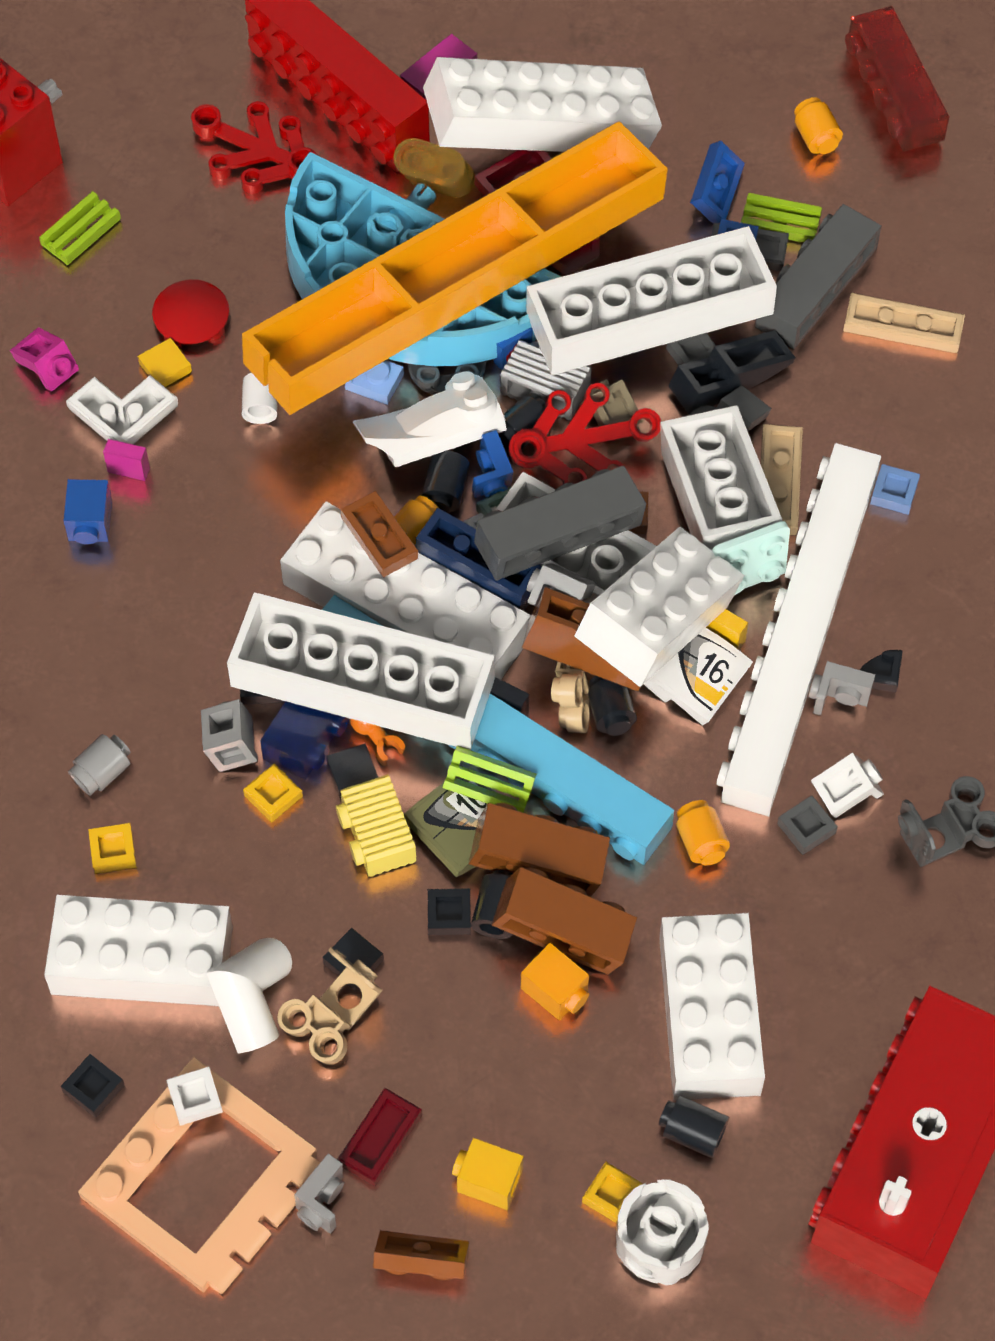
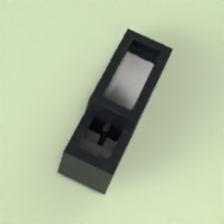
M773 330L714 346L709 357L678 365L668 386L686 412L690 414L700 406L719 404L722 398L741 385L747 390L757 386L791 365L796 358L778 333Z

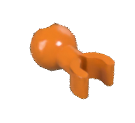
M350 719L353 730L359 734L368 735L377 746L376 758L382 766H386L388 756L383 751L384 743L386 746L395 747L399 754L404 753L405 744L399 737L388 735L383 727Z

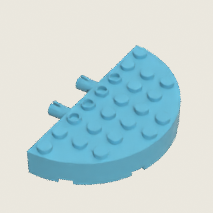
M309 152L292 179L285 207L286 257L293 283L301 298H306L444 220V218L427 210L436 201V194L431 187L427 186L421 194L420 192L425 187V184L419 183L414 187L411 194L404 199ZM544 268L388 359L425 366H458L497 358L496 343L512 338L531 327L528 314L526 315L527 286L561 276ZM533 332L532 342L536 340V336H535L534 332Z

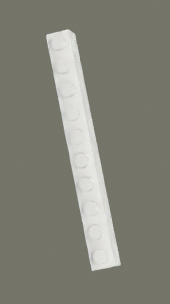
M835 443L831 457L823 456L817 479L823 480L820 490L812 489L806 509L807 512L812 513L810 522H801L796 539V544L801 545L798 556L791 554L786 568L785 578L791 580L788 589L780 587L776 598L774 611L779 612L777 623L769 621L762 644L768 646L766 656H757L751 679L757 681L754 692L746 690L741 705L740 714L746 716L743 727H734L728 749L734 751L731 763L723 761L716 785L723 787L721 803L768 817L770 815L873 491L881 455Z

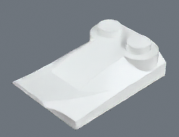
M469 371L453 375L451 380L447 382L445 391L421 400L408 408L353 421L365 442L383 450L395 467L479 440L482 434L497 430L498 433L507 431L505 418L495 394L482 377L474 375Z

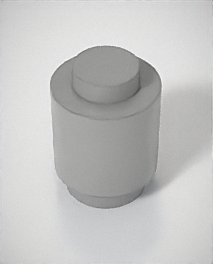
M101 734L73 760L74 766L68 773L75 783L91 796L96 790L103 791L131 764L127 758L131 751L116 735L108 738L106 735Z

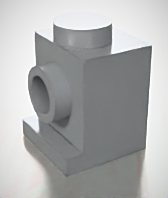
M240 699L222 702L217 706L201 710L203 752L219 772L258 761V754L254 750L252 715Z

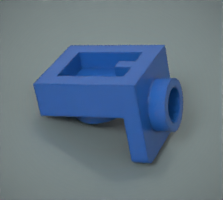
M497 430L482 434L480 450L476 451L479 466L485 474L473 478L472 493L475 498L485 495L487 498L500 491H506L512 484L514 472Z

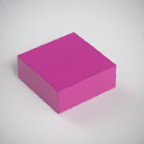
M108 439L103 451L107 472L145 481L150 470L146 448Z

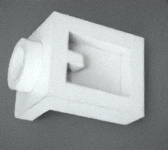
M851 753L811 780L831 815L836 818L870 795L876 799L884 795L878 784L883 778L870 759L864 762L854 753Z

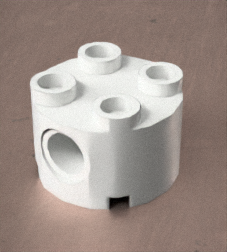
M658 1180L657 1183H650L648 1185L644 1183L635 1187L624 1199L617 1219L616 1252L624 1265L637 1277L663 1285H673L681 1278L688 1276L700 1263L709 1231L707 1215L704 1211L705 1207L700 1197L686 1185L672 1180Z

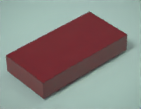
M384 1088L337 1160L342 1163L344 1169L375 1187L422 1116V1109Z

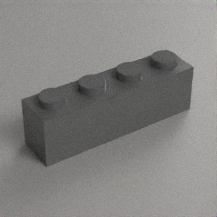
M842 204L834 215L828 214L822 221L816 237L813 240L807 239L803 243L796 261L792 265L786 264L780 271L776 280L777 289L774 313L756 319L755 328L764 333L775 330L784 343L794 350L878 247L882 225L845 204Z
M625 466L613 470L603 469L584 481L576 484L566 483L547 495L539 498L536 496L528 497L515 507L504 511L494 510L487 513L477 521L474 543L495 581L640 526L646 502Z

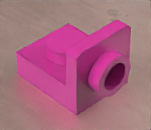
M40 327L10 350L15 361L36 372L44 387L49 391H54L79 369L64 340Z

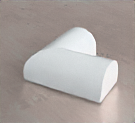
M151 375L122 399L96 377H93L67 399L66 404L69 410L106 441L112 439L134 444L178 406V398Z
M275 938L259 939L206 973L237 1053L261 1048L279 1037V1032L263 991L290 973L292 958L287 947Z

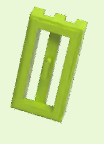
M92 191L39 237L40 243L62 262L69 265L121 219L120 211L115 207L111 209L106 200L100 201L98 194ZM100 215H104L99 221H97L91 228L87 230V227L92 222H94ZM75 237L78 238L64 251L62 250Z
M748 193L741 223L759 226L758 229L789 233L788 240L804 243L807 239L813 240L816 237L822 207ZM751 217L772 220L773 222L753 219ZM788 224L797 225V226H802V227H807V228H810V230H809V229H804V228H799V227H794V226H789Z
M460 746L456 747L442 788L487 804H509L514 806L519 812L524 813L537 775L536 773ZM464 761L523 782L524 786L522 788L488 774H482L462 767L460 763ZM456 776L519 798V800L457 779Z

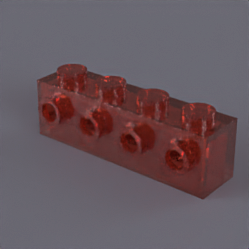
M893 6L851 17L849 33L845 35L846 47L849 54L855 55L859 63L862 80L864 83H869L873 91L876 108L879 111L882 110L887 119L890 136L893 139L897 138L903 152L944 141L949 115Z

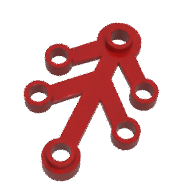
M261 101L252 102L247 107L248 122L255 127L258 138L222 122L219 109L213 105H200L191 114L193 130L201 138L211 139L216 136L246 149L245 151L228 155H213L208 162L210 175L218 180L226 179L231 175L232 169L269 160L279 164L261 170L256 168L244 170L241 174L242 189L249 194H256L262 191L265 183L286 178L292 180L308 153L316 154L311 148L305 147L301 136V122L299 118L293 115L284 116L279 121V134L282 139L288 141L291 152L278 147L269 123V108L267 104ZM257 112L263 113V114L260 115V116H255V115H253L254 113H257ZM289 126L295 127L293 130H286L285 128ZM217 165H225L224 168H215ZM250 179H256V180H258L257 182H254V183H249V182H247V181L250 180Z
M593 383L586 389L584 394L585 400L562 434L547 436L557 417L565 414L571 406V398L568 393L556 390L548 396L546 408L532 429H522L513 435L509 442V455L512 461L519 467L531 469L540 466L560 479L562 484L569 483L568 476L572 473L578 474L582 481L587 479V475L582 469L568 467L553 456L551 452L566 450L596 471L607 469L609 466H616L618 468L624 466L623 463L618 460L608 459L589 445L627 437H633L640 442H648L659 434L661 418L654 410L643 408L636 411L629 421L585 429L597 409L604 406L610 396L606 385ZM600 389L604 394L603 401H593L590 397L591 390ZM555 396L562 397L566 403L565 408L561 410L555 409L552 406V398ZM639 420L648 421L650 424V431L648 433H641L637 429V422ZM525 442L532 443L535 447L534 455H524L521 451V445Z

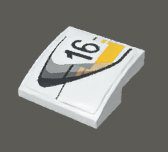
M705 628L647 680L644 685L665 703L672 699L703 726L710 721L753 661L729 642Z

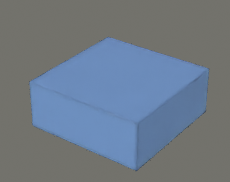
M882 464L870 504L909 515L920 474Z

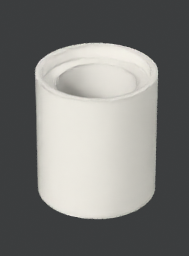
M249 373L243 378L242 417L246 421L255 424L270 423L277 417V400L269 393V385L263 386L252 373Z

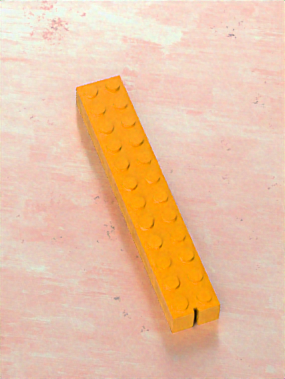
M618 121L243 332V364L263 386L269 385V393L289 415H292L664 199L668 168Z

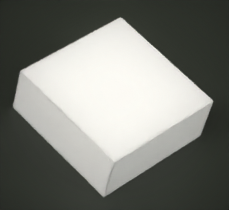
M209 1067L166 1080L180 1126L223 1113Z

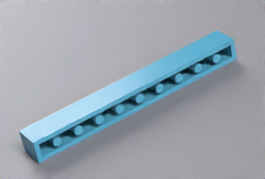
M336 595L322 609L381 625ZM489 695L471 751L536 773L531 793L543 800L544 805L551 812L559 816L565 814L577 822L578 826L590 827L596 830L599 835L610 837L609 843L617 854L627 860L635 859L642 865H645L672 829L674 809L494 695ZM507 777L511 784L523 788V782Z

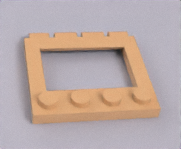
M193 1057L178 1076L207 1066ZM210 1069L222 1111L279 1154L196 1254L128 1202L135 1190L153 1172L163 1157L181 1139L193 1123L180 1126L168 1087L78 1193L84 1201L204 1293L210 1286L223 1295L243 1270L232 1259L236 1254L247 1263L250 1262L272 1235L261 1224L262 1221H267L275 1228L282 1223L296 1206L295 1193L290 1190V1187L293 1185L299 1190L320 1162L315 1159L318 1154L314 1146Z

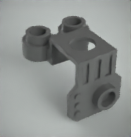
M963 776L956 779L951 786L949 800L944 802L941 813L924 821L912 802L907 799L903 800L900 809L901 815H898V823L901 828L900 834L920 867L964 848L966 842L970 840L982 848L995 847V812H980L979 808L984 799L985 790L982 783L976 778ZM968 795L973 802H963L958 796ZM928 829H936L943 834L945 843L941 848L936 849L933 837ZM981 829H988L994 836L991 838L985 837L979 831Z

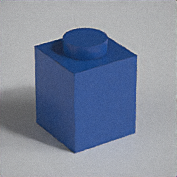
M68 479L63 520L68 541H76L81 544L109 541L112 497L108 480Z

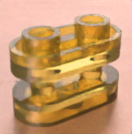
M416 138L402 141L395 149L394 164L396 168L415 186L423 183L425 184L424 189L429 186L434 192L451 197H462L469 193L474 186L475 172L473 168L454 149L440 147L437 144Z

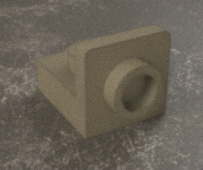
M607 379L599 382L607 386L610 396L607 403L598 408L593 415L598 425L603 426L629 421L630 417L638 411V408L624 381L620 380L612 385L609 384ZM592 389L590 397L595 402H601L604 399V394L600 389ZM639 420L637 425L644 422V420Z

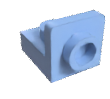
M385 360L345 383V389L388 405L404 376L403 366Z

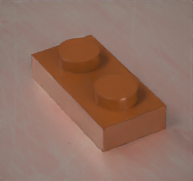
M376 491L340 509L342 520L383 578L418 559L417 548Z
M380 1230L374 1251L373 1268L383 1269L395 1275L416 1273L430 1275L438 1280L464 1279L469 1241Z

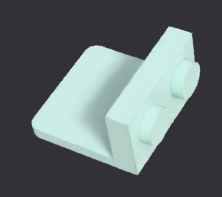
M785 521L777 522L720 543L712 549L715 556H720L728 561L730 565L745 575L734 595L740 593L745 588L761 582L774 581L780 575L785 574L790 528Z

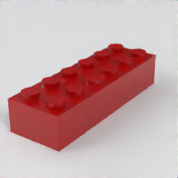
M245 0V19L248 24L249 33L248 44L252 52L260 58L264 57L272 64L280 77L288 78L295 84L304 98L307 100L312 99L318 104L331 121H337L341 124L355 142L364 144L372 151L373 156L380 164H387L398 174L430 150L429 107L427 100L310 0Z

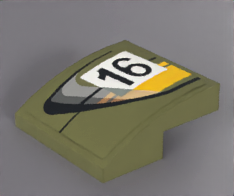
M472 766L468 767V769L476 771ZM456 776L457 779H460V780L469 782V783H471V784H474V785H477V786H480V787H483V788H486V789H488V790H491V791L496 792V791H495L494 789H492V788H489V787L483 786V785H481V784H478V783H475V782L469 781V780H467V779H464V778H461V777ZM441 784L404 813L407 825L457 878L476 867L468 863L478 818L487 806V803L442 788L443 784Z

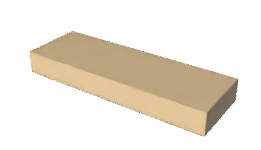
M851 293L843 331L958 353L965 314Z
M763 424L761 467L782 521H785L790 528L789 535H797L803 427Z

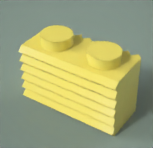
M389 775L340 790L342 804L336 805V811L342 829L351 828L355 840L350 841L349 846L356 866L364 864L368 877H373L376 874H382L384 871L389 872L391 869H397L400 866L405 867L407 864L416 862V846Z

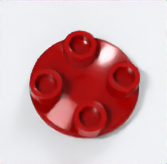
M196 279L183 280L166 287L157 296L153 304L152 317L157 330L163 335L164 340L171 338L177 346L181 344H198L208 340H217L223 336L225 325L229 318V304L224 293L215 285Z

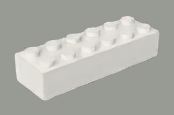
M437 57L423 86L440 147L565 152L620 121L649 149L662 127L643 68Z
M747 226L527 286L526 315L528 314L531 327L551 375L772 315L774 313L777 285L750 227Z
M325 501L280 560L283 584L322 607L336 595L385 627L495 655V677L500 680L523 650L522 644L531 617L530 614L418 553L417 560L383 578L342 520L341 510Z
M256 592L252 596L227 661L231 687L447 745L460 746L469 750L472 748L495 680V655Z

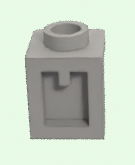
M553 563L542 565L541 570L536 568L530 577L527 585V591L531 592L528 603L536 606L545 587L549 589L553 587L557 592L579 600H585L591 597L596 582Z
M827 661L823 676L815 674L808 698L816 700L813 713L817 715L822 714L827 696L833 697L845 705L855 706L859 704L867 707L875 674Z
M329 1153L294 1194L296 1208L299 1210L296 1214L300 1220L315 1231L322 1227L331 1234L336 1228V1217L322 1203L330 1204L342 1190L344 1182L342 1181V1163Z

